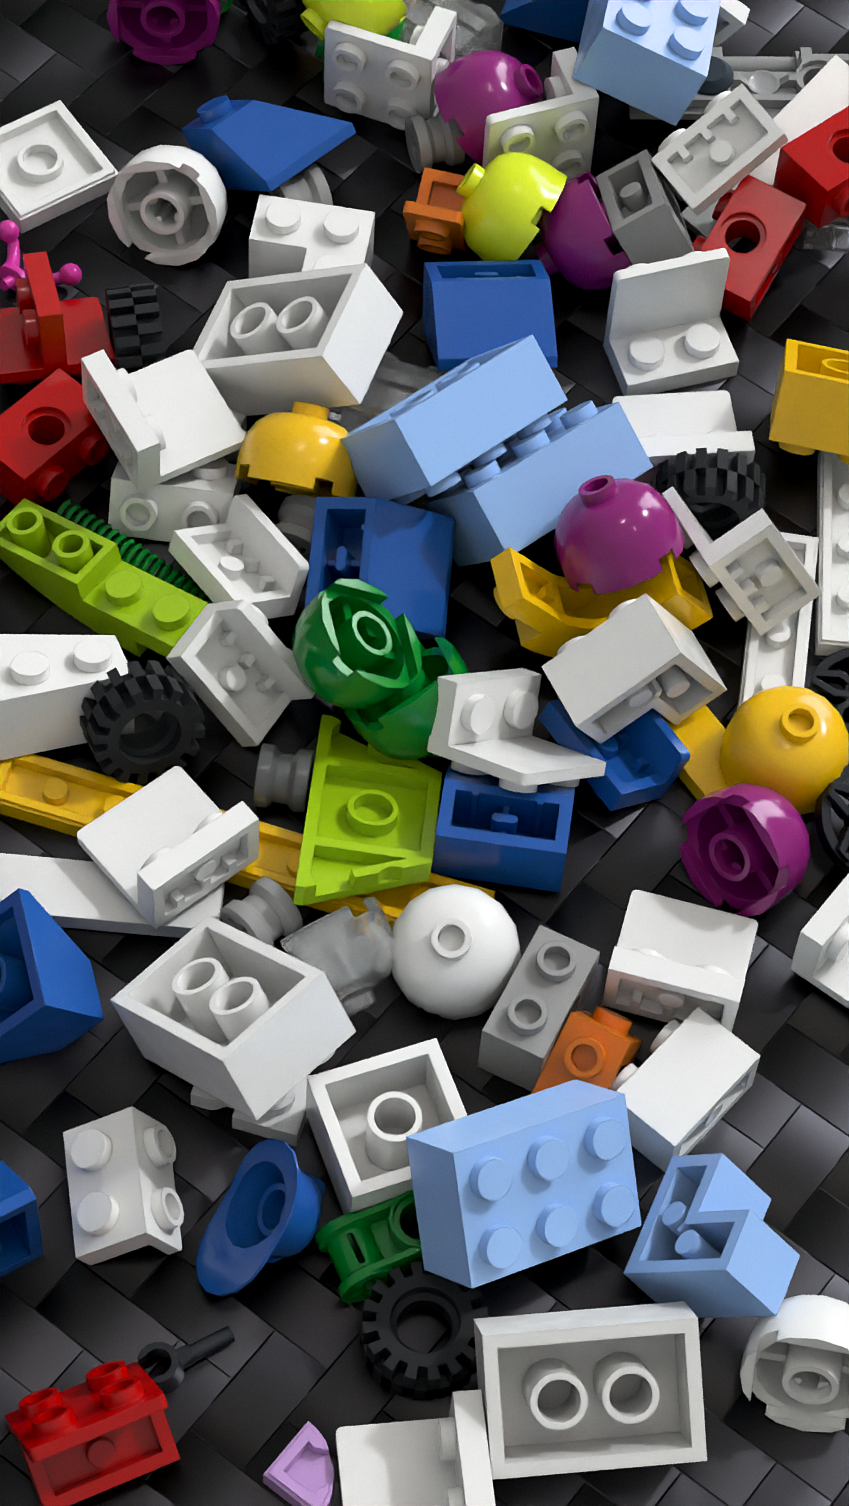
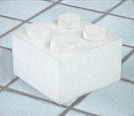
M437 1038L307 1077L306 1115L344 1215L363 1211L413 1190L406 1136L467 1116Z

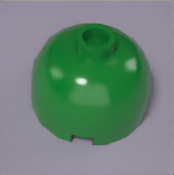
M341 578L314 597L302 611L292 638L293 656L306 685L325 701L342 709L352 710L372 709L390 700L411 684L407 682L414 674H419L422 666L420 643L408 618L402 613L395 619L389 610L381 604L389 597L379 588L359 579Z
M434 637L439 647L425 649L419 641L422 659L419 674H414L407 682L411 684L396 696L372 709H345V715L356 731L379 753L400 760H418L428 756L430 758L440 757L427 751L428 740L432 733L439 701L438 676L469 673L466 664L454 646L444 638Z

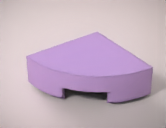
M309 1421L263 1474V1483L292 1506H330L334 1494V1466L327 1442L317 1428Z

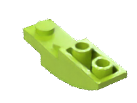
M25 498L0 522V559L59 608L100 635H115L120 647L138 657L148 648L167 657L205 606L209 604L122 561L117 543Z

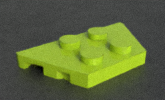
M322 714L293 904L303 906L429 881L433 861L442 772L419 760H400L387 757L376 751L369 743L367 747L340 733L341 720L331 715Z

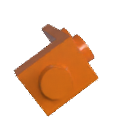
M424 167L416 202L405 201L403 209L409 237L412 240L418 241V248L440 255H450L452 248L463 251L467 250V243L463 237L465 220L463 213L459 212L464 198L456 193L464 175Z
M596 1005L593 1014L586 1010L573 1011L570 1013L531 1094L575 1079L610 1089L621 1066L633 1063L644 1040L629 1033L633 1024L631 1020L608 1008Z

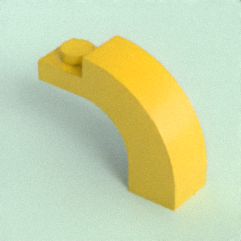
M510 547L490 559L496 582L494 597L499 608L507 617L515 620L521 646L545 656H557L558 650L567 641L578 636L587 635L608 620L610 613L618 605L631 599H637L644 593L649 595L691 631L713 618L701 575L694 565L679 555L676 559L673 550H670L659 559L663 569L659 574L633 587L607 594H594L590 583H579L580 592L574 591L568 585L565 577L550 573Z

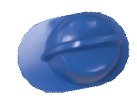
M269 1138L257 1143L249 1151L238 1168L230 1189L208 1223L199 1243L196 1259L198 1281L207 1293L220 1297L237 1293L253 1281L266 1263H275L283 1258L300 1253L310 1244L316 1233L321 1217V1204L325 1194V1184L317 1177L299 1168L296 1154L287 1142Z

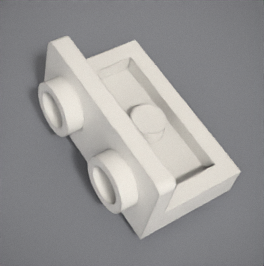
M221 457L138 493L120 461H118L111 477L108 524L112 525V530L119 529L120 535L126 534L127 537L171 542L174 530L225 523L233 497L239 495L242 481L234 477L236 464H229L226 459Z
M247 494L235 495L233 497L225 523L174 530L168 549L213 603L243 599L259 608L267 619L294 615L309 571V564L306 559Z
M243 599L207 604L166 657L242 747L258 746L291 700L311 699L315 695V692L306 685L293 656V651L286 648L270 629L268 619L264 613Z
M131 1106L63 1132L76 1258L92 1266L147 1245H151L168 1255L181 1251L180 1226L184 1220V1211L180 1198L176 1193L172 1163L176 1159V1146L167 1127Z

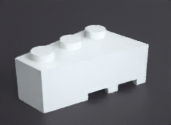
M0 634V760L87 743L79 716L85 715L81 708L84 697L95 699L90 689L97 680L107 686L111 681L106 673L113 668H117L120 676L128 673V662L115 635ZM134 718L124 727L121 734L135 733Z

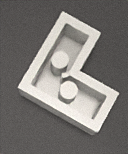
M260 194L249 236V278L367 263L371 268L375 212Z
M646 593L637 599H631L618 605L610 613L608 620L587 635L578 636L567 641L560 647L557 656L541 666L575 726L600 744L652 708L677 725L727 690L693 632Z

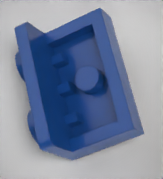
M560 699L549 701L538 718L555 739L557 745L606 762L604 776L585 779L592 787L594 793L610 811L664 797L690 759L688 749L661 715L653 708L602 744L575 726Z

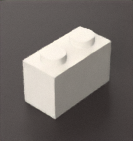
M697 1007L681 1024L675 1019L670 1021L653 1041L650 1047V1051L653 1054L639 1068L634 1064H629L615 1078L610 1090L625 1094L631 1145L664 1172H666L672 1156L687 1155L752 1086L761 1056L700 1007Z

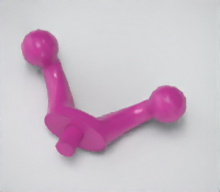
M5 220L0 223V240L7 244V259L0 266V278L2 279L0 280V288L3 291L10 288L15 291L14 279L25 278L24 270L20 268L19 227L11 220ZM73 263L63 265L60 272L52 274L55 286L61 284L75 286L82 279L81 269Z

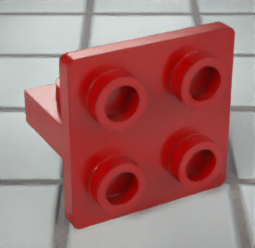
M47 252L23 254L25 278L14 279L18 307L0 309V384H31L39 379L47 378L58 368L68 375L82 377L81 358L103 349L115 368V355L99 298L86 297L59 301Z
M116 1360L99 1365L85 1375L86 1382L62 1392L56 1387L33 1392L19 1401L18 1410L5 1415L9 1430L21 1449L41 1506H70L181 1459L164 1413V1409L168 1407L164 1392L137 1362L126 1365L125 1361Z

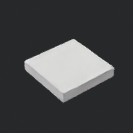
M61 100L0 127V207L8 218L18 225L21 234L108 193L115 182L118 171Z

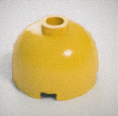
M294 401L292 412L270 413L255 422L245 435L234 473L236 479L258 486L259 479L270 481L271 486L275 487L276 491L293 495H306L313 498L355 497L358 484L354 476L349 453L340 440L348 434L347 430L328 420L330 409Z
M787 685L760 690L743 702L736 710L723 734V745L720 749L719 763L729 786L747 783L772 788L787 798L800 815L815 811L818 796L829 783L840 777L844 767L848 765L849 733L842 716L825 697L802 687Z

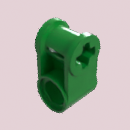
M413 1190L363 1211L342 1215L330 1221L316 1233L314 1240L319 1250L329 1254L341 1280L338 1292L344 1303H357L370 1299L371 1288L378 1279L384 1284L387 1283L388 1271L399 1266L402 1274L405 1275L409 1273L410 1262H423L420 1240L413 1239L403 1232L407 1226L418 1222Z

